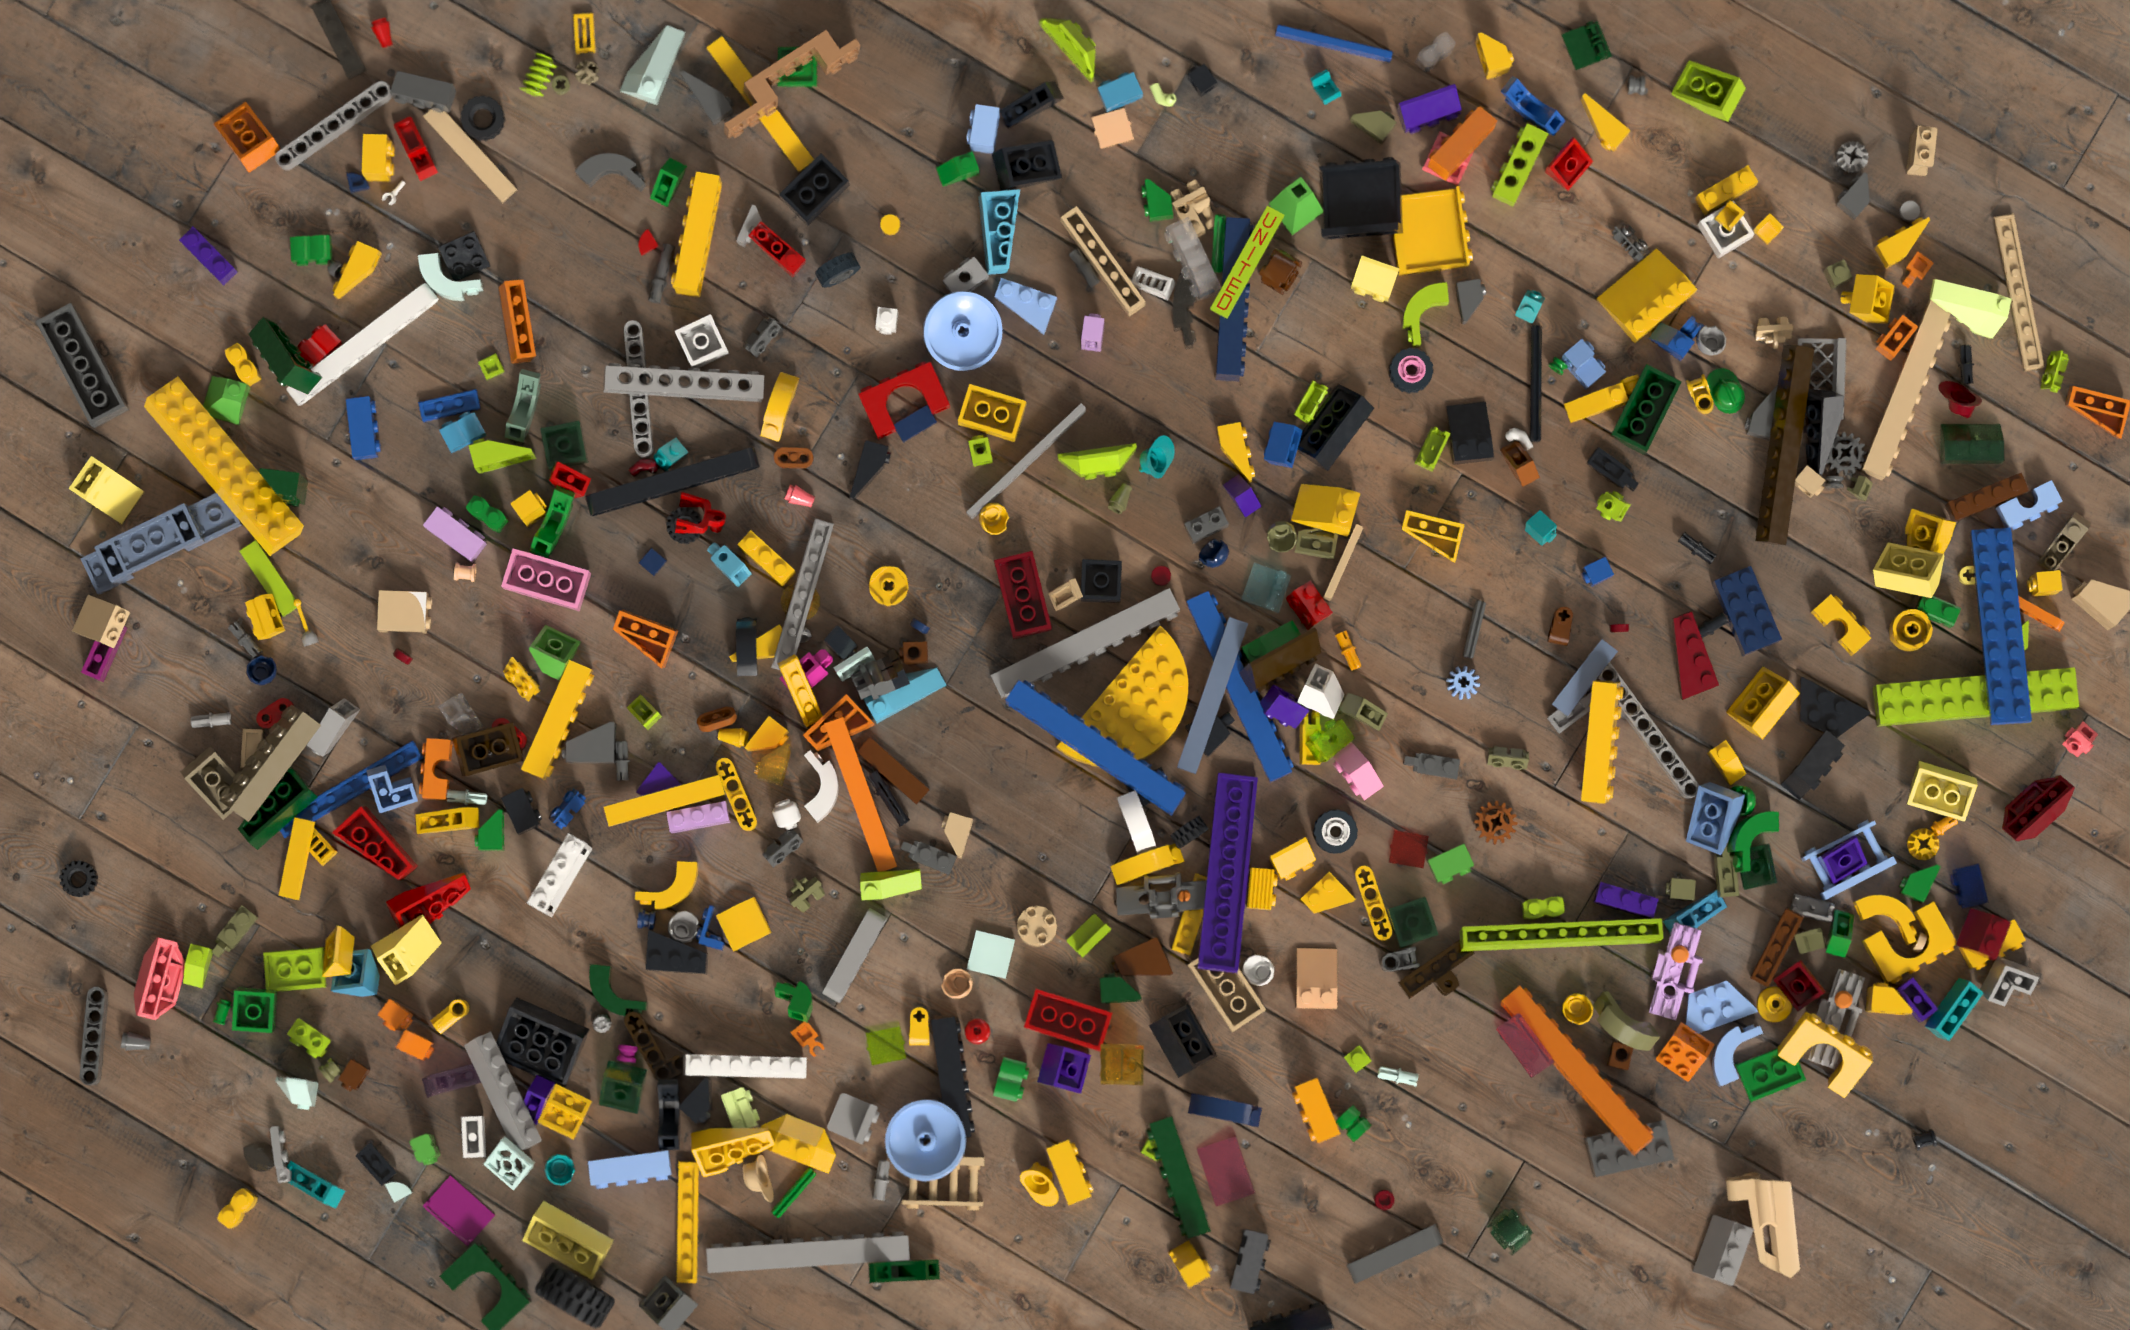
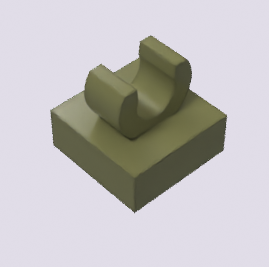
M1859 475L1858 479L1852 477L1851 481L1856 484L1854 488L1847 487V490L1859 500L1866 501L1873 483L1867 477Z

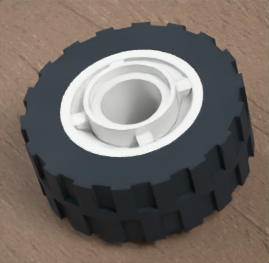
M1330 810L1324 812L1318 817L1313 828L1316 844L1328 853H1343L1349 850L1357 839L1358 828L1356 822L1345 811ZM1333 826H1338L1341 830V834L1337 838L1330 834V829Z

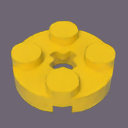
M884 566L878 568L871 575L869 590L872 598L877 603L892 606L899 604L906 597L909 589L908 579L899 568ZM892 581L894 589L892 591L889 589L887 591L884 590V582L890 583Z

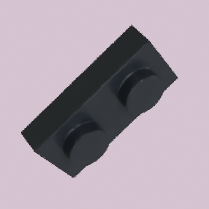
M371 1142L355 1155L381 1186L398 1173Z

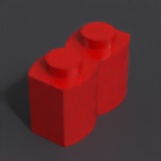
M326 324L317 326L312 331L313 335L308 340L305 338L297 345L301 351L300 356L308 360L313 367L343 344Z

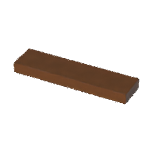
M871 737L857 751L860 756L916 805L930 791Z
M1788 907L1785 908L1750 977L1751 979L1766 987L1770 986L1805 917L1804 915Z

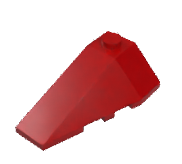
M460 873L402 892L386 901V904L398 928L403 927L422 914L430 925L436 918L439 920L443 916L442 913L449 906H454L471 888L465 874Z

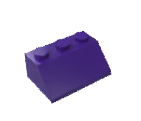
M1455 84L1399 103L1397 109L1404 133L1410 132V134L1421 131V128L1427 125L1429 128L1440 124L1439 121L1445 119L1447 121L1454 120L1461 113V105Z

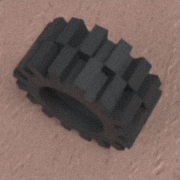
M687 507L677 508L676 511L673 510L666 522L667 532L670 537L679 544L695 542V539L700 537V533H675L677 518H687L695 524L701 523L699 514Z
M1197 816L1170 836L1180 849L1202 835L1209 828L1202 818Z
M78 860L72 861L70 864H66L64 869L62 868V875L59 877L61 879L60 885L67 894L83 897L90 895V892L95 890L94 887L98 884L96 882L98 876L96 875L97 871L91 864ZM77 871H82L86 875V882L80 887L74 886L71 880L72 875Z

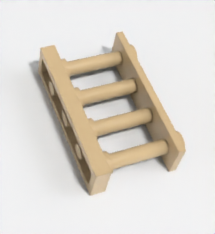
M962 1157L959 1164L950 1172L949 1201H937L938 1179L929 1181V1201H917V1180L909 1178V1200H902V1204H907L908 1209H919V1205L967 1206V1210H979V1206H983V1202H977L978 1170H980V1166H984L985 1158ZM960 1165L968 1166V1170H970L969 1202H957L958 1169H960Z

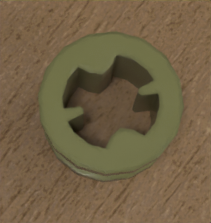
M556 76L552 81V87L557 94L563 95L570 90V82L565 76ZM558 81H561V82L565 81V83H564L565 88H564V89H561V88L557 89V87H558L557 82H558Z

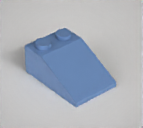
M1712 782L1700 785L1686 842L1721 855L1739 818L1745 795Z

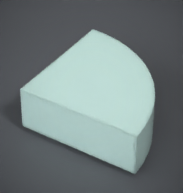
M391 1182L385 1184L394 1202L413 1193L408 1186L402 1183Z

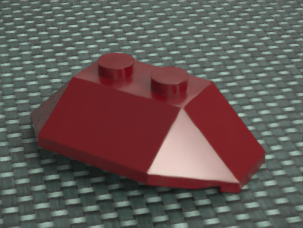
M2061 775L2035 780L2005 807L2002 824L2003 831L2016 842L2036 838L2065 812L2075 787Z

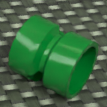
M1354 1105L1348 1108L1335 1121L1341 1130H1347L1346 1135L1353 1143L1372 1126L1365 1117H1360L1361 1112Z

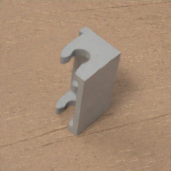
M1794 893L1790 909L1807 918L1829 923L1832 921L1831 914L1835 904Z

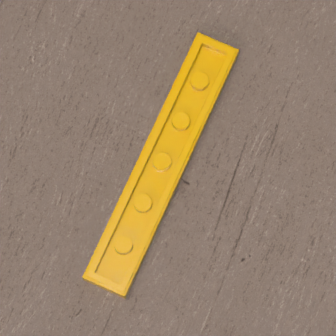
M720 775L605 806L604 811L608 826L610 827L725 795Z
M678 1161L677 1283H697L699 1166L697 1162Z

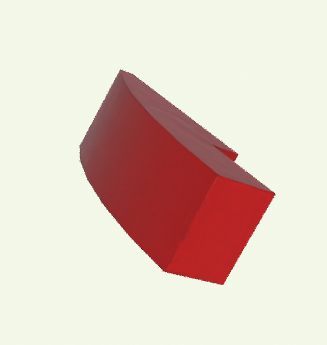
M410 116L393 124L420 181L437 174L438 171L412 117Z

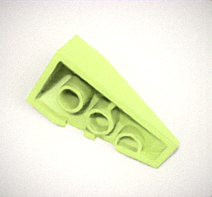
M1933 279L1929 297L1930 300L1943 310L1949 311L1960 323L1967 325L1970 331L1990 339L1995 336L2008 318L2011 298Z

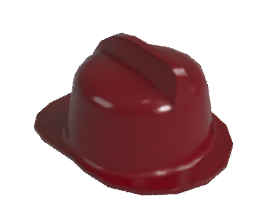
M1943 381L1938 385L1939 392L1948 399L1950 411L1955 414L1970 418L1975 407L1982 403L1980 396L1972 393L1959 383Z

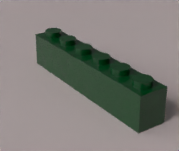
M1172 1116L1148 1124V1129H1145L1149 1141L1153 1140L1155 1148H1152L1155 1160L1159 1159L1161 1167L1158 1169L1161 1178L1166 1179L1168 1186L1165 1187L1168 1198L1172 1197L1174 1205L1171 1207L1175 1218H1179L1180 1225H1178L1181 1236L1190 1239L1210 1232L1211 1230Z

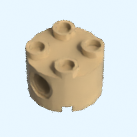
M1029 907L1018 918V934L1022 941L1029 946H1044L1051 942L1056 935V918L1045 907Z

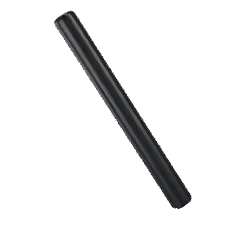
M1533 325L1531 327L1530 441L1540 442L1542 326Z

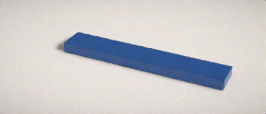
M1278 25L1276 30L1277 37L1388 63L1391 62L1393 54L1390 50L1283 25Z

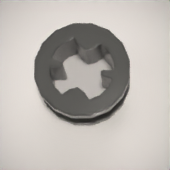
M1826 477L1828 483L1825 484V487L1843 488L1841 482L1844 480V477Z

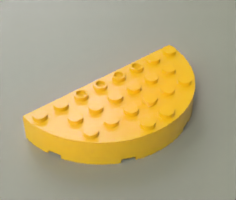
M1159 626L1081 717L1084 719L1086 726L1090 727L1093 725L1101 731L1100 735L1105 739L1108 736L1117 742V747L1122 750L1124 747L1134 753V758L1138 761L1154 754L1171 738L1181 722L1187 703L1188 675L1186 665L1178 646L1168 632ZM1063 742L1057 745V749L1066 756L1078 762L1098 767Z

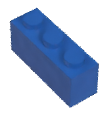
M370 396L346 399L352 458L354 460L378 458V452H381L380 440L376 439V433L379 432L378 421H374V413H377L376 402L372 401Z

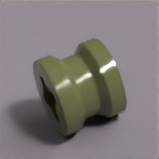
M332 1058L328 1059L327 1064L318 1067L330 1083L334 1081L337 1075H341L343 1072Z

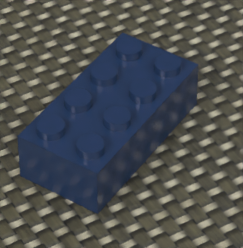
M1751 566L1713 581L1712 586L1729 622L1728 624L1742 657L1782 640Z

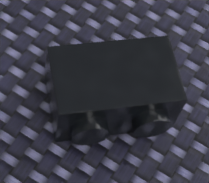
M521 788L501 798L518 835L541 826L540 820H542L539 810H534L531 802H534L530 791L526 792L524 788Z

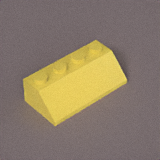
M543 1201L533 1215L522 1241L592 1280L606 1257L613 1239Z

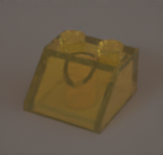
M785 743L762 757L761 762H757L755 774L759 781L783 786L792 750L790 744Z

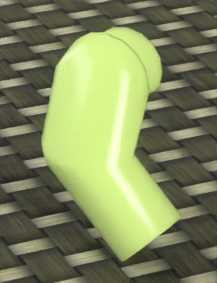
M1159 83L1150 86L1155 101L1158 104L1167 107L1174 105L1176 102L1174 94L1163 93Z

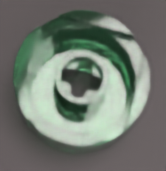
M1504 1209L1486 1226L1493 1229L1490 1232L1493 1238L1504 1250L1508 1247L1511 1250L1509 1254L1513 1256L1531 1241L1533 1232L1526 1224L1523 1226L1518 1220L1520 1216L1514 1209Z

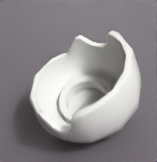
M1256 954L1247 958L1243 964L1242 972L1249 983L1263 986L1273 979L1274 966L1267 957Z

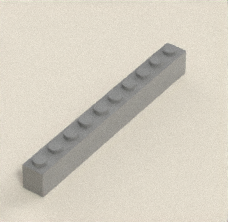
M1169 588L992 674L991 678L1001 699L1007 698L1019 680L1021 682L1026 680L1033 686L1039 680L1045 682L1053 677L1052 674L1057 671L1063 673L1071 669L1070 665L1076 662L1079 665L1088 661V656L1094 653L1098 656L1106 652V647L1111 645L1114 647L1124 643L1123 639L1129 636L1135 638L1141 635V630L1149 627L1151 630L1160 625L1159 622L1164 619L1170 621L1178 617L1177 613L1180 612V608Z
M892 1232V1237H884V1233L872 1234V1238H864V1234L852 1235V1239L844 1240V1236H832L831 1241H824V1237L812 1238V1242H804V1239L800 1238L791 1239L792 1243L784 1244L783 1240H771V1245H763V1241L751 1242V1246H743V1242L731 1243V1247L723 1248V1244H711V1248L706 1249L708 1273L910 1260L909 1235L904 1236V1232Z

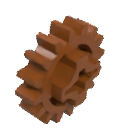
M1495 801L1494 806H1492L1488 802L1487 808L1480 807L1482 813L1477 812L1475 814L1479 818V820H1474V824L1479 826L1475 831L1481 832L1479 838L1486 837V843L1491 839L1493 840V845H1496L1497 840H1500L1501 844H1503L1504 837L1510 840L1511 836L1509 833L1516 832L1512 828V826L1518 825V822L1513 821L1516 814H1510L1512 808L1505 809L1506 803L1499 806L1498 801ZM1490 810H1497L1494 815L1486 814ZM1504 813L1506 814V816H1507V818H1508L1509 825H1508V823H1505V821H1504V818H1503ZM1498 815H1500L1498 818V823L1501 825H1497L1492 831L1493 823L1490 821L1494 820L1498 817ZM1482 821L1487 824V832L1483 828ZM1496 831H1505V833L1500 836H1494Z

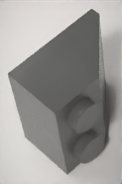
M666 1275L663 1276L639 1305L664 1330L679 1329L698 1306L687 1293Z

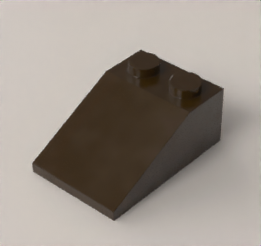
M513 722L452 737L462 776H470L523 761Z

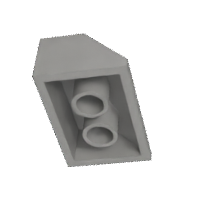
M1713 1215L1692 1272L1733 1286L1754 1229Z

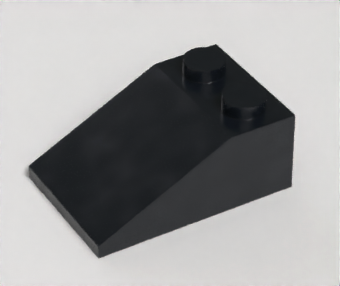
M1053 140L1005 147L992 153L1000 191L1025 188L1062 178Z
M1486 402L1446 406L1449 433H1451L1450 444L1453 465L1492 461L1494 452Z

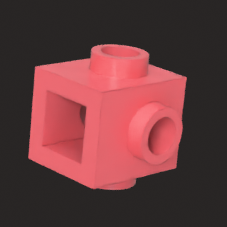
M2083 721L2076 729L2071 727L2064 735L2066 740L2062 745L2070 753L2079 757L2083 752L2087 754L2094 746L2092 742L2098 734Z

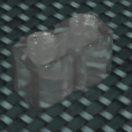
M1447 32L1438 35L1432 45L1424 47L1419 52L1416 59L1417 65L1424 73L1433 70L1439 63V60L1447 58L1453 52L1456 42Z

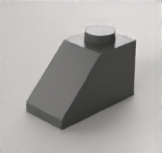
M1480 279L1456 283L1455 287L1462 325L1469 321L1483 301V296L1486 295L1485 284H1481Z

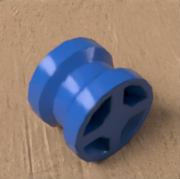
M1692 315L1679 331L1686 333L1693 340L1704 325L1696 322L1695 317Z

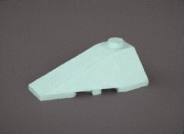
M666 25L627 72L620 92L657 105L685 32Z
M276 1077L275 1081L292 1104H298L297 1108L309 1110L310 1106L315 1107L318 1090L317 1082Z

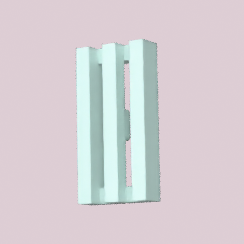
M865 647L833 668L841 681H844L860 671L859 665L863 663L866 665L869 661H875V658L869 648Z

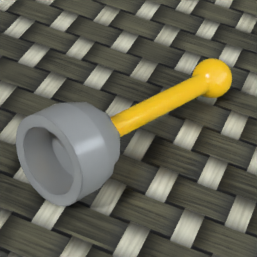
M295 599L293 604L297 607L305 633L302 635L303 646L319 642L318 637L308 629L300 606L301 600Z

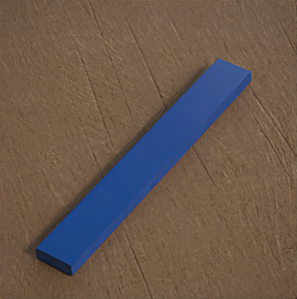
M411 741L318 795L296 817L316 821L371 789L366 770L386 764L389 776L392 777L423 759V756L415 742ZM294 818L280 830L284 838L291 836Z

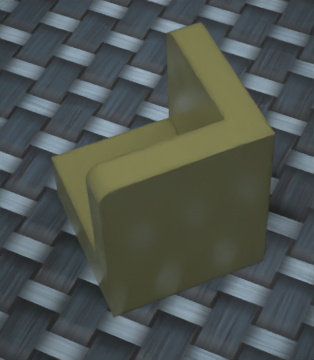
M1821 928L1794 936L1799 954L1826 947Z

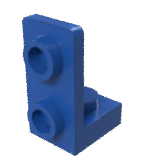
M709 905V908L704 910L702 920H705L703 928L699 927L696 939H699L700 945L723 951L725 943L721 941V937L711 934L709 938L706 937L715 908Z

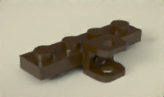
M1458 940L1398 982V985L1408 999L1432 983L1443 996H1447L1459 987V981L1452 972V969L1475 953L1474 951H1461L1460 940ZM1445 982H1449L1451 987H1446Z

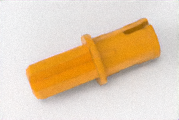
M1347 631L1336 634L1335 637L1342 650L1341 654H1344L1350 669L1356 670L1360 668L1361 663L1354 650L1356 647L1352 645Z

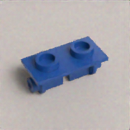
M574 788L572 791L569 790L564 795V801L560 806H556L551 811L549 820L560 829L566 827L574 817L569 811L572 809L577 813L585 804L586 797L581 793L579 794Z

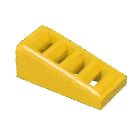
M314 828L312 840L316 836L319 839L310 847L309 852L324 866L338 852ZM322 842L324 845L315 852L314 849ZM328 848L329 850L322 857H320L319 854L323 850Z

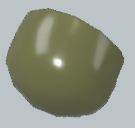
M1276 521L1271 524L1267 530V540L1270 548L1277 552H1288L1293 549L1297 542L1294 526L1287 521Z

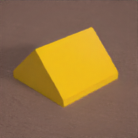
M337 926L325 941L322 977L351 974L354 936L341 926Z

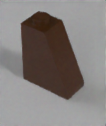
M1157 937L1114 956V961L1111 962L1115 973L1119 972L1121 976L1173 975V971Z

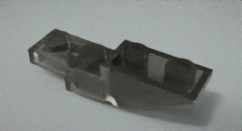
M1187 267L1182 268L1176 283L1172 317L1174 332L1182 330L1185 349L1193 348V343L1196 342L1195 331L1190 329V323H1193L1191 311L1187 312V309L1194 308L1197 297L1196 292L1191 291L1190 284L1194 282L1192 271L1188 272Z

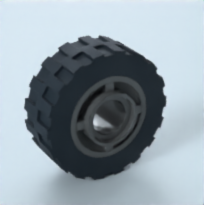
M848 252L824 263L815 271V275L821 286L827 288L850 278L859 271L861 266L854 253Z

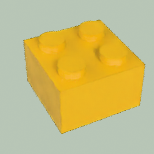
M363 134V176L367 181H391V176H394V164H392L391 156H395V145H392V140L387 135Z

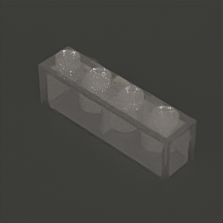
M1189 217L1167 226L1164 236L1168 244L1172 243L1174 250L1172 252L1177 262L1180 261L1183 267L1181 272L1184 279H1188L1191 284L1189 289L1192 296L1197 297L1198 301L1217 295L1221 290L1220 283Z

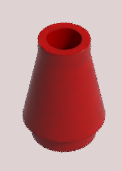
M386 18L371 22V29L381 47L385 48L393 45L390 22H387Z

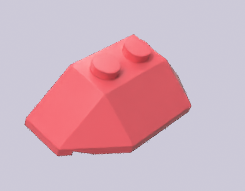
M157 937L144 954L134 990L137 1016L156 1020L176 1005L185 968V961L177 942Z

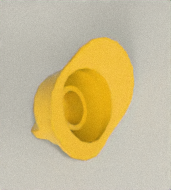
M1035 1162L1029 1170L1021 1173V1183L1037 1203L1044 1206H1053L1058 1202L1059 1194L1053 1184L1051 1170Z

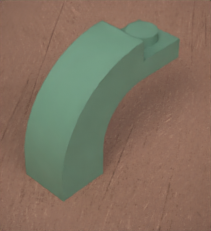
M521 369L515 402L506 423L505 438L524 443L539 397L541 374Z

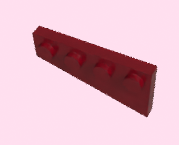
M1692 611L1672 618L1677 652L1676 659L1679 670L1678 677L1681 688L1680 695L1681 699L1684 700L1717 687L1719 683Z

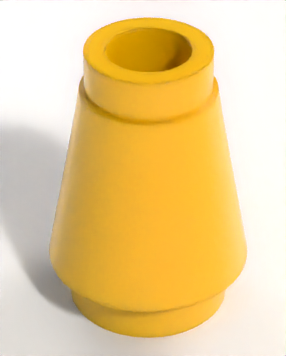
M744 728L719 729L718 740L739 748L741 746L745 747L748 742L749 733Z

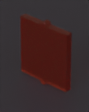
M1394 830L1393 841L1390 845L1389 863L1423 869L1425 857L1428 854L1427 844L1429 836Z

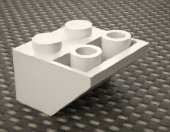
M1315 664L1297 703L1334 719L1345 694L1334 672Z

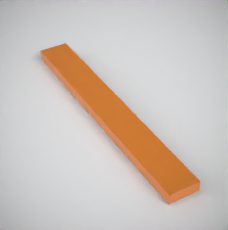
M842 716L828 721L824 725L877 871L883 872L895 868L897 865L844 718Z

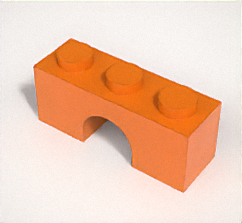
M427 738L426 743H423L422 754L425 755V763H421V774L424 777L423 783L420 782L419 794H422L423 799L447 801L450 781L437 778L435 767L441 761H451L452 740Z

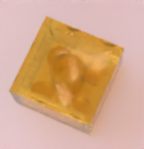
M1101 1044V1085L1143 1086L1144 1045Z

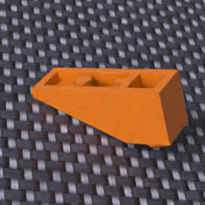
M408 1030L404 1031L396 1046L397 1049L423 1061L426 1058L429 1059L435 1049L432 1047L434 1045L433 1042Z

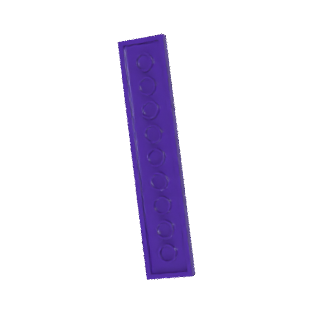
M1218 773L1197 969L1238 973L1258 777Z

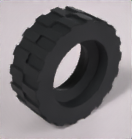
M481 95L480 97L475 96L473 99H469L466 105L464 104L460 119L465 132L471 138H475L478 141H488L501 133L500 131L504 128L505 114L496 100H493L492 97ZM480 109L489 110L493 117L491 124L485 128L476 126L473 121L475 112Z

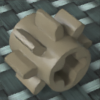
M584 60L575 67L578 70L575 74L576 78L582 84L587 83V85H590L600 78L597 75L599 68L592 61Z

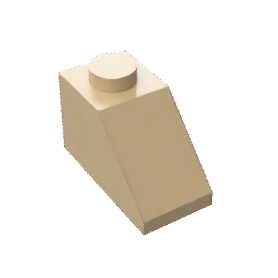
M950 812L949 817H944L942 827L945 828L944 833L957 857L962 859L973 819Z

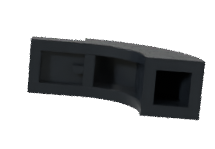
M744 617L737 619V676H757V618Z

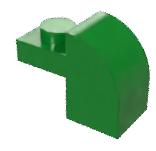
M800 981L796 988L789 983L782 984L777 982L774 989L775 996L790 1001L787 1009L788 1016L808 1023L813 1010L812 995L809 988Z

